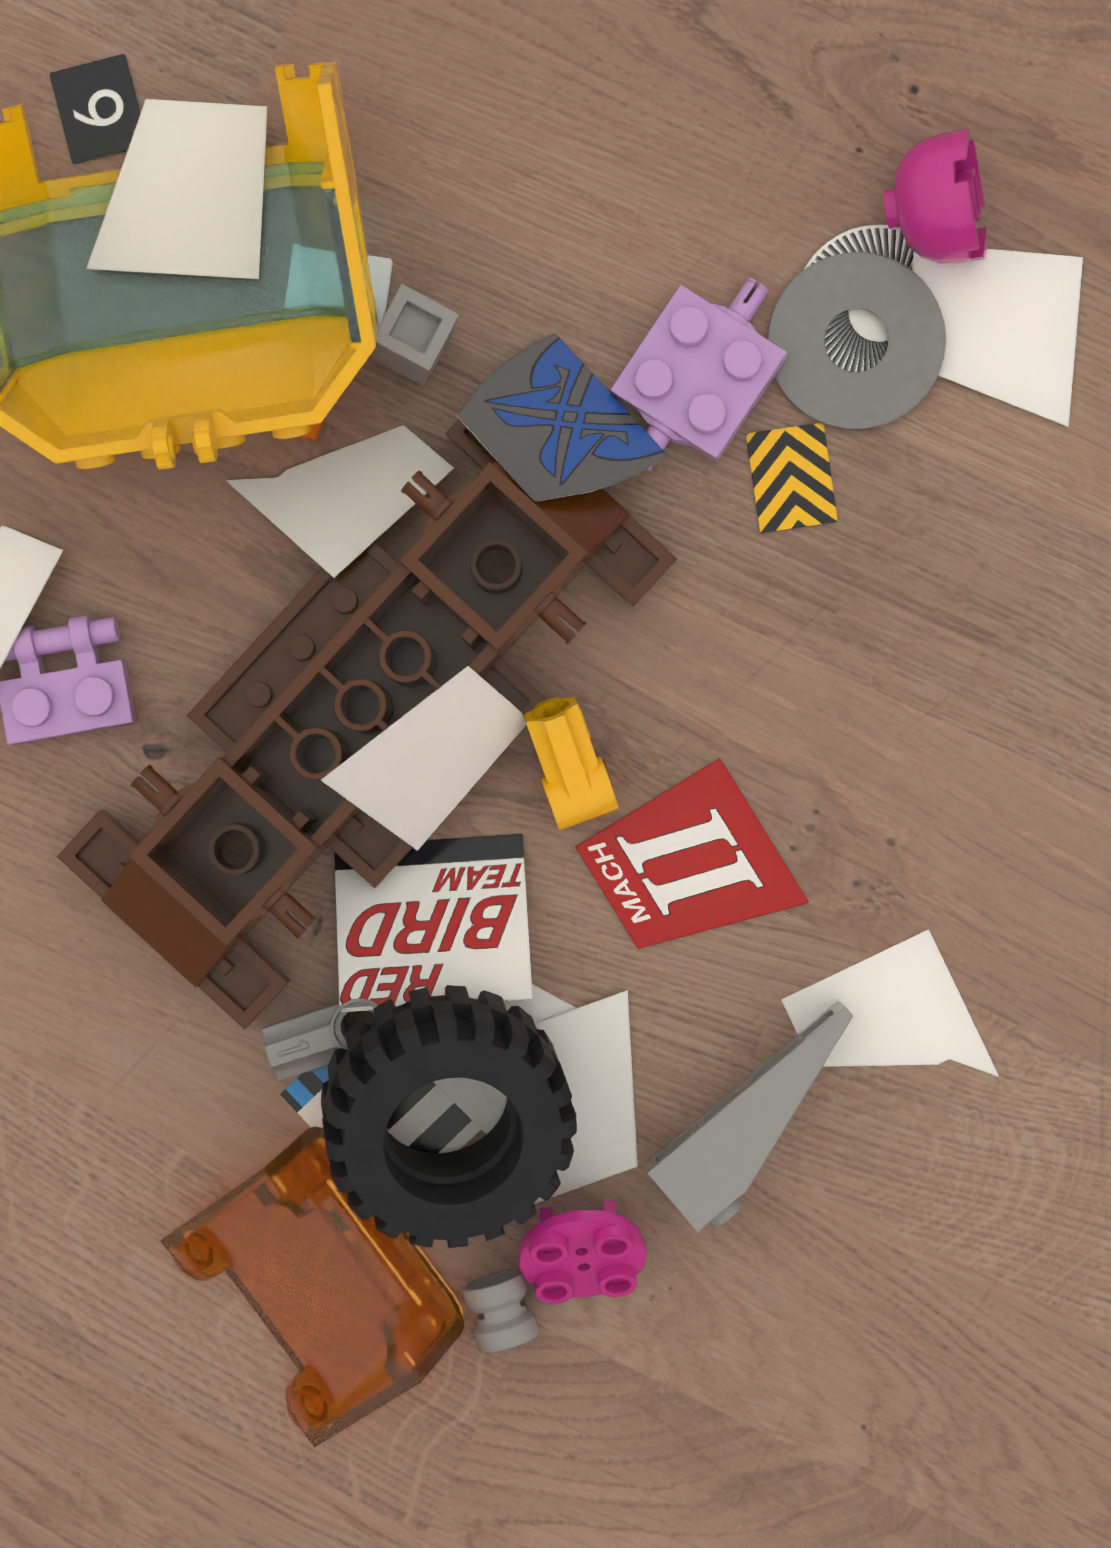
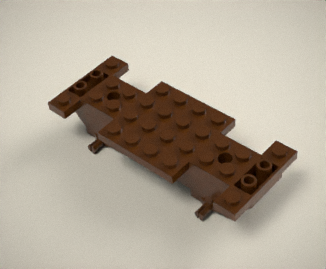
M458 419L446 432V436L483 470L467 487L451 494L449 497L426 478L420 470L411 478L414 483L430 496L429 498H426L409 481L404 485L401 492L406 494L430 518L426 523L422 536L399 560L401 564L374 541L335 578L321 568L186 715L227 753L222 758L218 757L195 783L179 791L157 773L152 765H148L140 774L158 792L142 777H136L130 786L139 791L160 811L149 834L140 842L105 809L99 810L59 853L57 858L102 898L101 901L195 988L199 987L244 1030L248 1028L291 980L249 943L245 936L268 912L287 927L297 939L307 930L306 927H309L317 917L313 916L287 891L328 846L374 888L385 879L413 848L326 785L321 779L467 666L474 670L523 714L529 712L537 703L547 699L503 660L502 657L539 617L562 637L566 644H569L576 637V634L557 617L561 616L578 633L587 623L583 622L557 597L587 565L626 602L634 607L676 562L677 558L633 519L630 513L603 488L589 493L535 502L463 422ZM489 551H505L515 561L513 574L502 583H490L484 580L478 572L481 558ZM234 830L247 835L253 846L252 857L243 867L232 866L225 860L222 854L223 840ZM289 911H290L295 917H297L306 927H304L296 918H294V917L289 913Z

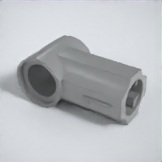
M364 998L351 999L339 1006V1003L262 1027L264 1047L277 1080H284L327 1066L336 1049L343 1048L348 1050L345 1036L348 1032L345 1022L348 1012H340L342 1008L367 1006L375 1008L378 1005L374 1001Z

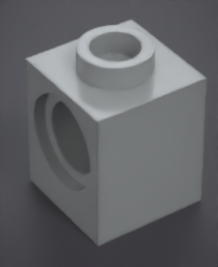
M401 283L377 328L376 348L369 358L425 387L454 332L459 314Z

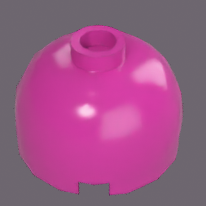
M968 128L944 132L923 139L908 150L896 169L895 188L884 190L883 194L885 216L889 229L900 227L909 248L921 258L939 264L982 260L986 258L987 227L976 228L975 221L981 219V206L985 207L976 147L974 140H969L970 130Z

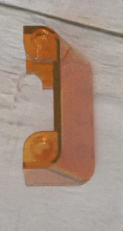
M314 1126L301 1133L160 1240L173 1257L178 1268L198 1281H209L225 1270L299 1369V1372L290 1380L286 1388L287 1410L292 1421L301 1429L314 1448L421 1383L459 1338L464 1329V1315L459 1301L419 1246L410 1244L409 1234L401 1231L398 1238H391L376 1230L374 1215L369 1220L361 1219L349 1207L347 1194L338 1191L331 1176L330 1162L326 1155L322 1127Z

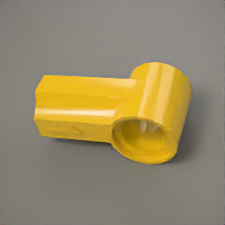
M557 696L537 703L532 710L523 714L544 772V776L540 778L559 831L619 810L601 756L596 757L587 724L575 696L568 698Z

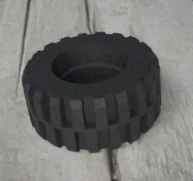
M446 985L445 995L429 996L427 987L408 991L410 1001L396 1007L393 1000L389 999L373 1008L375 1021L369 1026L363 1020L357 1021L345 1034L348 1050L343 1048L336 1049L328 1063L329 1080L322 1084L321 1109L326 1155L330 1162L331 1176L338 1191L347 1194L349 1207L361 1219L369 1220L374 1215L376 1230L391 1238H398L402 1231L409 1234L411 1245L428 1248L432 1247L433 1240H447L448 1248L468 1246L467 1238L483 1234L486 1241L504 1235L503 1226L514 1219L519 1225L530 1219L537 1213L534 1202L539 1197L545 1201L551 1199L560 1186L561 1182L557 1170L565 1171L569 1168L574 1153L571 1138L577 1133L576 1112L571 1101L572 1094L552 1042L544 1030L536 1029L532 1016L521 1007L511 1006L507 1011L502 996L486 990L480 992L478 999L469 998L466 986ZM448 1078L474 1079L496 1088L507 1097L503 1114L494 1128L481 1140L457 1151L429 1153L415 1150L399 1142L387 1131L389 1119L398 1105L418 1088L437 1080Z

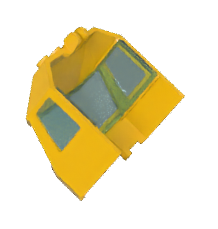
M319 62L308 65L310 73L308 77H296L294 64L275 65L288 143L266 146L259 279L86 269L121 168L41 181L24 103L2 108L4 122L0 123V427L55 464L75 461L76 468L91 469L113 463L116 460V454L140 451L142 458L155 459L158 470L175 467L176 453L181 451L180 445L193 443L194 452L198 455L201 464L217 461V449L242 444L246 441L245 435L271 431L272 437L276 439L294 438L311 432V425L322 423L376 348L378 325L353 154L337 62Z

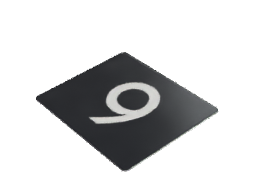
M120 54L51 72L50 79L72 163L76 164L128 150L141 113L126 56Z

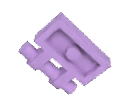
M90 615L69 618L68 625L36 630L34 625L22 627L4 661L17 660L21 678L0 681V705L7 745H16L137 723L126 661L117 660L101 663L98 645L120 641V629L115 616L92 620ZM74 650L77 668L45 673L42 655Z

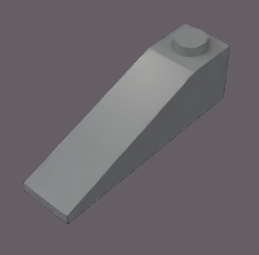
M839 1001L834 1003L645 1162L649 1176L696 1232H699L708 1223L714 1229L720 1227L742 1207L743 1203L739 1197L750 1187L854 1017Z

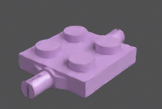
M748 277L745 280V284L729 308L711 304L680 285L611 388V394L616 399L639 413L649 427L646 432L663 450L671 441L676 444L691 446L717 463L787 359V352L759 335L749 322L765 297L770 293L761 283L757 287L755 279ZM653 465L647 468L646 471L651 472Z

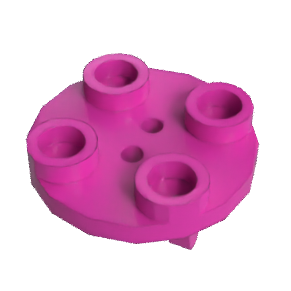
M615 1200L603 1201V1210H574L553 1215L552 1206L539 1208L540 1223L534 1225L522 1238L518 1253L519 1268L525 1280L535 1286L537 1299L549 1304H558L567 1301L571 1297H591L600 1294L609 1297H622L635 1290L637 1287L636 1275L644 1268L647 1255L646 1242L638 1226L624 1216L617 1215Z

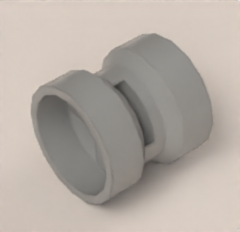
M509 1269L475 1279L462 1287L467 1309L480 1313L476 1318L478 1324L474 1330L479 1352L492 1353L510 1349L534 1339L540 1333L534 1312L526 1309L525 1302H520L527 1292L526 1282L520 1269Z

